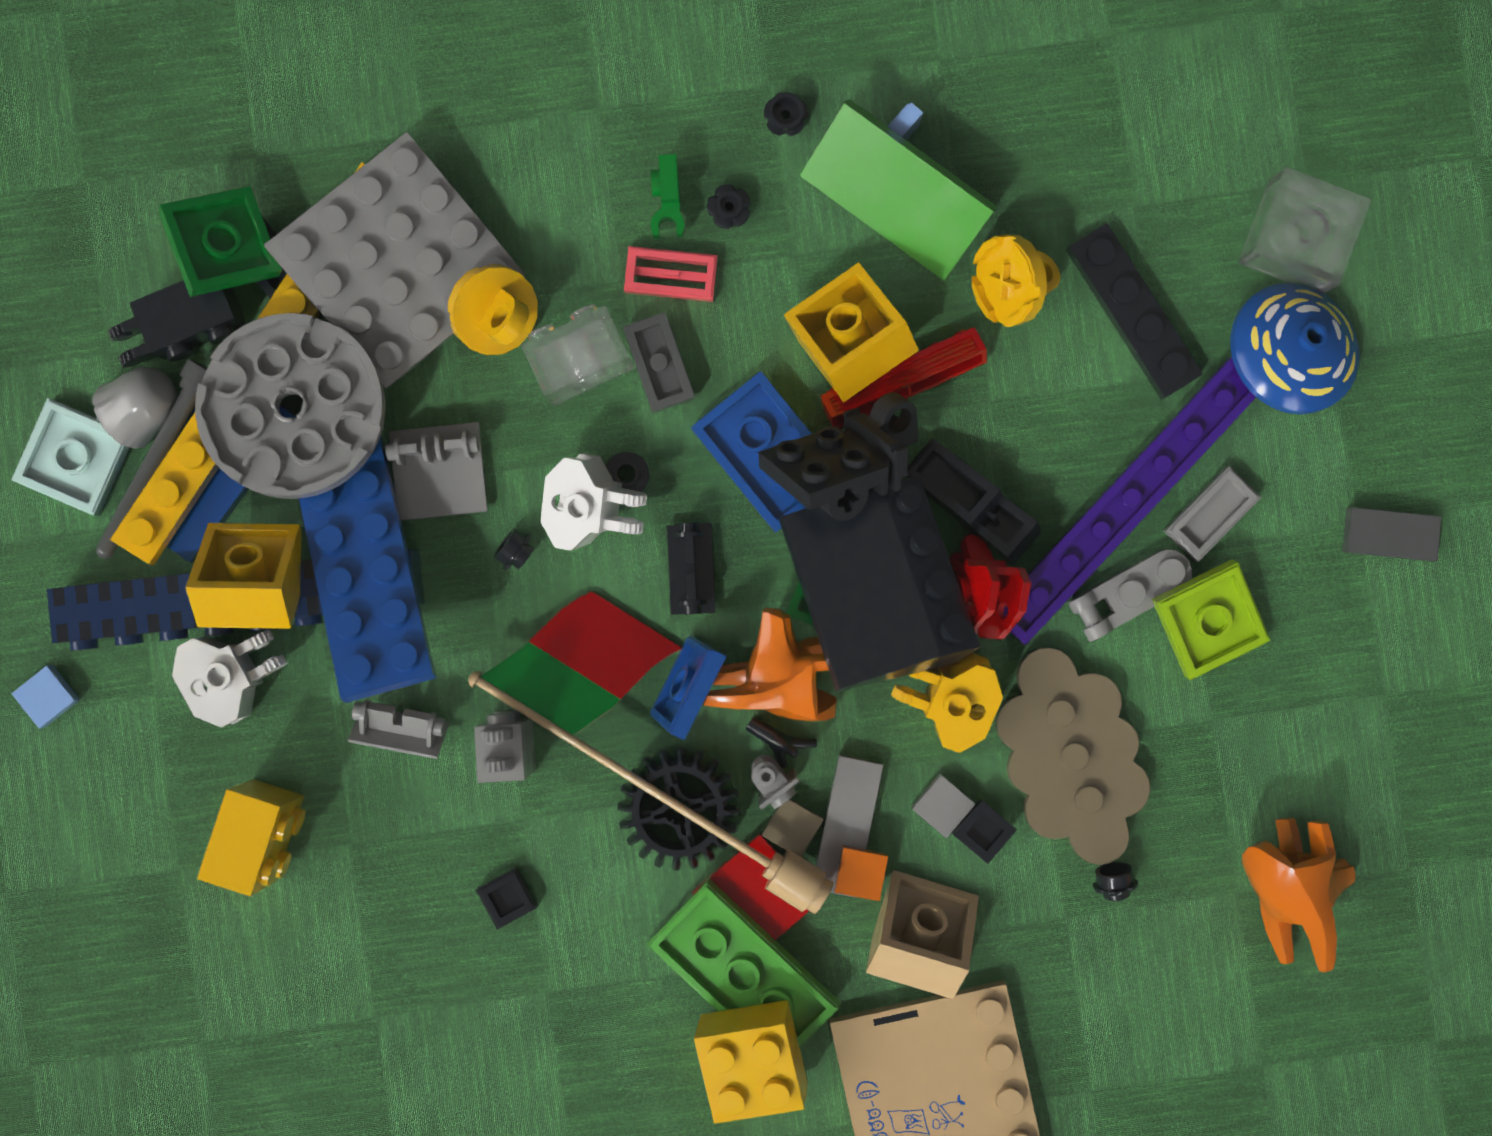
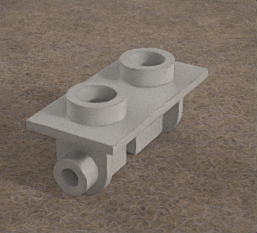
M365 699L363 703H354L352 719L355 720L348 742L438 759L449 722H446L444 718H439L437 712L430 714L404 708L403 713L396 712V707L373 703L370 699Z
M769 755L757 757L752 764V780L761 792L758 795V804L761 810L769 804L776 809L796 794L794 785L799 780L794 768L786 774L777 761Z

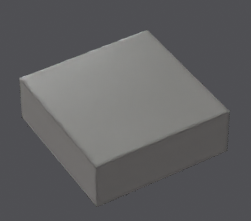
M939 773L911 806V809L947 839L975 806V803Z

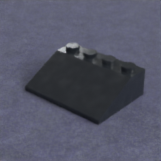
M920 476L901 479V489L898 491H894L888 486V494L884 496L870 488L864 508L855 517L846 521L834 519L821 507L811 510L805 508L784 515L779 519L836 692L956 664L981 647Z

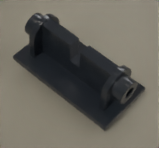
M712 523L667 525L671 615L716 613Z

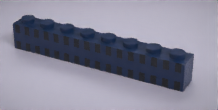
M408 549L420 604H425L419 550ZM312 560L301 561L300 598L294 616L295 626L323 624V613ZM190 573L47 589L52 643L69 642L70 651L99 648L98 639L114 637L115 646L144 643L143 634L159 633L160 641L189 638L188 629L204 628L205 636L231 634L233 633V628L197 627L185 588ZM250 628V631L269 630L274 628Z

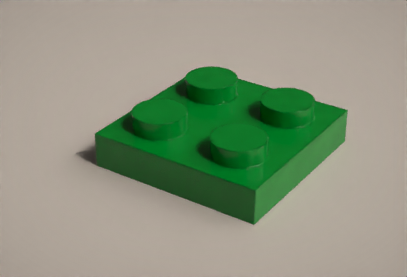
M251 186L160 204L158 213L190 297L279 277L281 274V266L264 247V244L271 239Z

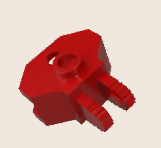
M968 534L960 544V550L963 553L954 552L949 558L976 635L978 633L980 638L1005 639L1027 611L1031 587L1030 578L1025 568L1007 567L1005 561L994 560L985 540H982V537ZM1004 607H1008L1007 617L1004 615Z

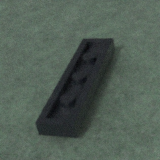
M1107 223L1066 249V252L1161 400L1203 375Z

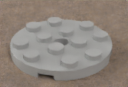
M285 313L270 315L254 320L234 331L223 340L210 356L212 361L205 372L202 383H198L196 391L195 416L197 428L212 460L224 473L244 487L276 498L297 499L316 496L328 492L349 480L361 469L373 453L382 433L385 420L386 406L383 383L369 354L355 338L339 326L337 327L306 314ZM292 394L299 395L303 399L302 409L296 415L297 418L294 419L282 417L279 409L283 398Z

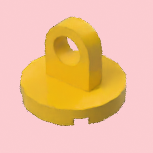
M1004 234L994 236L983 242L974 257L973 264H977L976 275L971 277L972 290L977 305L986 318L994 323L1000 322L1006 327L1022 325L1033 320L1042 309L1045 296L1052 292L1060 282V272L1053 259L1047 254L1037 251L1031 242L1020 235Z
M490 264L491 266L476 267L467 271L455 283L448 299V313L450 314V326L453 333L469 349L484 355H499L519 347L531 334L537 320L538 300L533 286L521 273L502 264Z

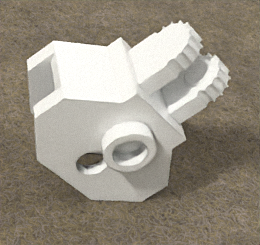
M581 453L576 458L565 457L545 477L540 522L555 548L570 551L590 544L600 533L607 530L628 534H642L643 521L618 516L619 505L625 504L630 507L645 506L647 495L643 492L622 488V483L613 481L600 456ZM560 494L559 504L556 507L555 497Z
M270 630L261 632L239 644L227 645L207 636L192 638L177 647L172 677L194 717L222 728L228 724H235L251 715L256 686L263 683L262 678L288 664L282 654L273 656L265 660L260 666L255 667L248 655L255 650L267 646L274 639Z

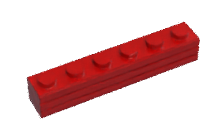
M975 327L958 331L952 337L941 342H934L926 349L914 353L845 402L841 400L833 388L829 389L820 396L823 409L832 427L837 426L841 429L844 427V411L857 407L860 413H865L869 416L875 402L884 394L895 392L907 399L988 363L987 349Z

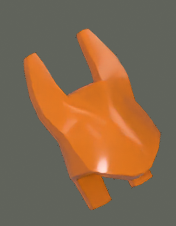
M777 608L763 609L757 642L749 661L722 665L712 684L735 685L736 687L709 691L703 706L729 709H764L776 716L811 722L826 721L834 718L837 705L836 697L817 689L816 672L829 670L818 636L809 637L797 643L790 614Z
M1276 819L1279 848H1276L1267 841H1262L1248 847L1242 854L1243 867L1251 886L1260 899V910L1265 930L1279 962L1282 964L1294 962L1292 924H1298L1303 926L1307 934L1318 970L1320 972H1329L1334 969L1337 947L1336 925L1332 907L1341 893L1355 882L1354 866L1349 865L1343 858L1336 859L1333 838L1327 822L1314 820L1307 823L1311 853H1303L1296 819Z

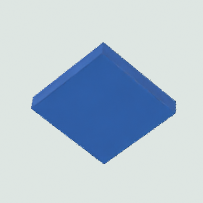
M691 635L687 637L650 711V715L670 734L685 740L726 656L702 640Z

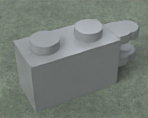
M517 710L495 711L493 714L486 715L487 721L474 726L477 783L525 780L536 771L533 720L528 717L521 718V713Z

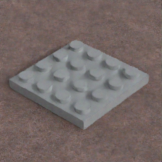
M408 132L404 133L264 244L265 249L329 323L337 327L339 326L348 332L365 349L373 360L380 374L383 387L386 390L454 335L450 326L448 299L455 283L467 271L476 267L491 266L490 264H502L515 269L525 277L522 269Z

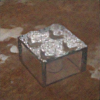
M1285 167L1271 178L1267 184L1238 263L1289 283L1303 284L1325 293L1340 285L1372 199Z
M595 304L585 306L570 315L571 322L556 329L553 324L540 327L528 335L530 341L521 345L544 396L554 406L635 369L606 306L598 309Z

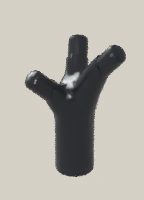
M756 715L753 716L745 729L772 749L781 768L787 766L785 753L796 758L799 755L797 749L815 748L818 744L816 739H801L785 734Z

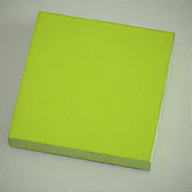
M1233 559L1152 598V602L1182 672L1189 680L1271 641L1241 567Z

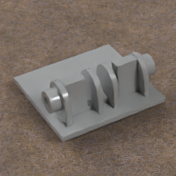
M479 422L389 431L390 443H386L385 450L387 460L392 461L395 495L401 520L488 512Z

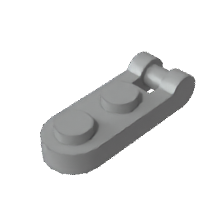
M1162 550L1153 553L1081 593L1067 603L1074 614L1079 613L1086 626L1083 631L1089 642H1092L1153 608L1152 598L1191 580L1192 568L1184 554L1176 550ZM1102 599L1105 600L1111 611L1110 614L1101 618L1094 605Z

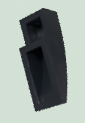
M933 438L908 465V478L920 476L926 494L973 535L982 537L981 539L985 540L987 546L1010 565L1014 566L1042 533L1039 523L1004 497L998 487Z

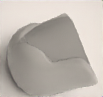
M138 367L111 382L103 383L93 394L92 403L95 406L94 412L101 426L116 442L134 449L144 448L151 443L160 431L179 396V392L173 381L161 370L152 367Z

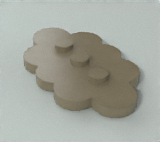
M1049 647L1036 648L1027 653L1019 662L1016 678L1020 694L1006 700L998 709L995 719L996 732L1006 746L1012 749L1006 764L1007 776L1016 788L1026 793L1023 810L1024 817L1030 828L1042 837L1049 839L1068 837L1074 852L1086 862L1096 865L1110 864L1120 858L1128 845L1129 831L1125 818L1139 812L1147 803L1150 794L1148 776L1143 768L1133 762L1139 748L1138 734L1132 725L1119 718L1122 707L1121 693L1113 681L1106 676L1096 673L1078 675L1070 657L1062 651Z

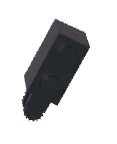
M183 280L130 302L129 304L135 317L116 324L108 330L111 340L115 342L124 341L142 333L145 340L144 344L119 355L121 365L123 367H131L156 357L168 359L170 362L185 359L195 353L194 347L209 341L211 344L222 343L230 334L247 323L232 288L190 297Z

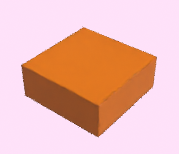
M842 845L834 887L835 893L880 901L888 855L886 853Z

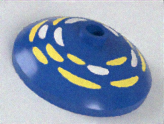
M1280 283L1268 286L1254 294L1243 304L1232 325L1230 348L1233 363L1239 377L1254 396L1276 410L1297 415L1322 411L1342 399L1355 381L1359 368L1360 350L1354 327L1343 309L1333 299L1315 288L1298 283ZM1307 333L1312 337L1314 343L1308 339Z

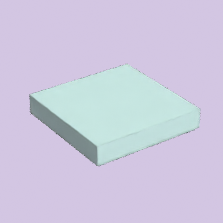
M47 398L11 480L88 514L100 516L130 447L116 442L103 429L97 418L54 399Z

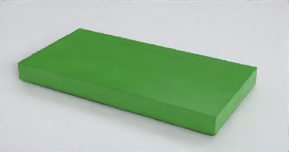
M850 99L843 104L800 174L807 182L942 280L947 278L997 208L991 201Z
M710 878L657 930L646 944L717 1011L789 1000L799 1047L840 1008L841 1002Z

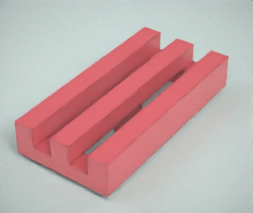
M628 246L624 292L628 294L713 302L718 255ZM637 259L703 265L707 266V273L636 266ZM636 276L704 283L705 289L634 282Z

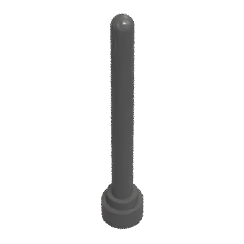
M189 358L187 359L179 374L183 377L179 384L183 389L96 547V553L99 557L103 559L111 558L119 545L110 539L178 438L195 406L198 383H202L208 367Z

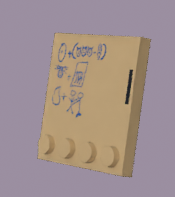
M1004 980L958 990L954 999L934 995L829 1019L855 1136H1040L1007 985Z

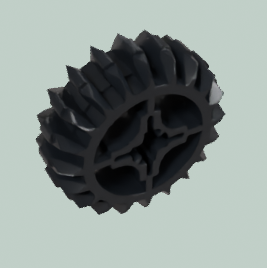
M680 746L677 750V760L671 761L668 750L664 748L659 751V758L662 764L657 766L653 758L648 755L643 759V764L648 770L647 774L635 767L631 770V772L650 784L663 775L666 794L673 798L674 787L676 797L683 798L682 804L687 800L690 805H693L690 809L696 813L706 811V808L717 805V816L714 824L728 833L734 834L736 832L737 825L726 820L725 817L740 815L739 806L726 805V801L738 797L737 788L722 789L721 786L728 783L731 779V774L727 771L717 778L712 774L719 765L717 759L713 758L707 767L704 768L699 765L703 758V751L697 750L695 752L693 762L685 761L686 748ZM676 772H684L698 777L707 784L712 792L706 794L703 792L696 794L687 792L682 787ZM629 783L622 785L621 792L633 797V799L620 801L617 808L622 812H631L632 816L623 818L619 825L621 829L635 826L636 831L631 833L626 841L629 845H634L641 839L645 842L639 852V856L642 859L646 858L653 849L658 852L654 863L657 867L663 865L665 855L673 857L672 869L679 871L682 862L681 857L688 856L690 867L695 869L699 865L698 852L701 851L709 862L715 859L714 850L710 846L711 843H714L721 849L727 848V842L709 831L695 840L692 820L685 817L684 829L682 820L675 818L676 813L671 816L668 811L665 812V810L671 807L663 802L653 806L652 809L642 811V800L645 791ZM666 823L671 825L676 830L681 844L661 839L651 831L647 824Z

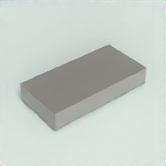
M1227 466L1163 531L1194 562H1199L1259 501L1261 496L1230 466Z

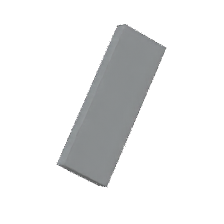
M838 754L815 865L825 871V877L834 883L830 893H835L834 887L842 845L866 850L883 770L882 763Z

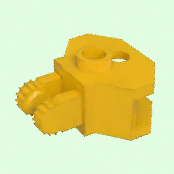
M973 652L956 664L910 674L909 676L929 683L925 693L904 685L897 684L894 686L891 696L904 704L923 710L926 718L933 720L942 746L958 753L986 738L1003 699L996 672L990 666L988 658Z

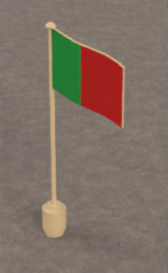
M591 591L562 608L520 650L483 675V672L480 671L470 674L468 682L472 688L477 685L765 866L766 868L762 874L763 877L768 879L765 889L801 912L807 909L816 914L827 899L834 883L825 877L826 872L790 849L783 856L776 852L769 859L574 736L613 709L653 667L670 655L681 651L682 648L658 632Z

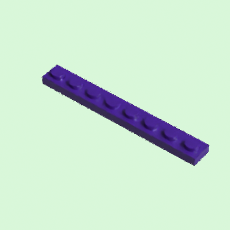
M1232 355L1030 570L1028 576L1031 581L1027 611L1010 631L1022 644L1026 645L1254 401L1256 396L1250 392L1239 377ZM1004 607L1005 617L1008 615V607Z

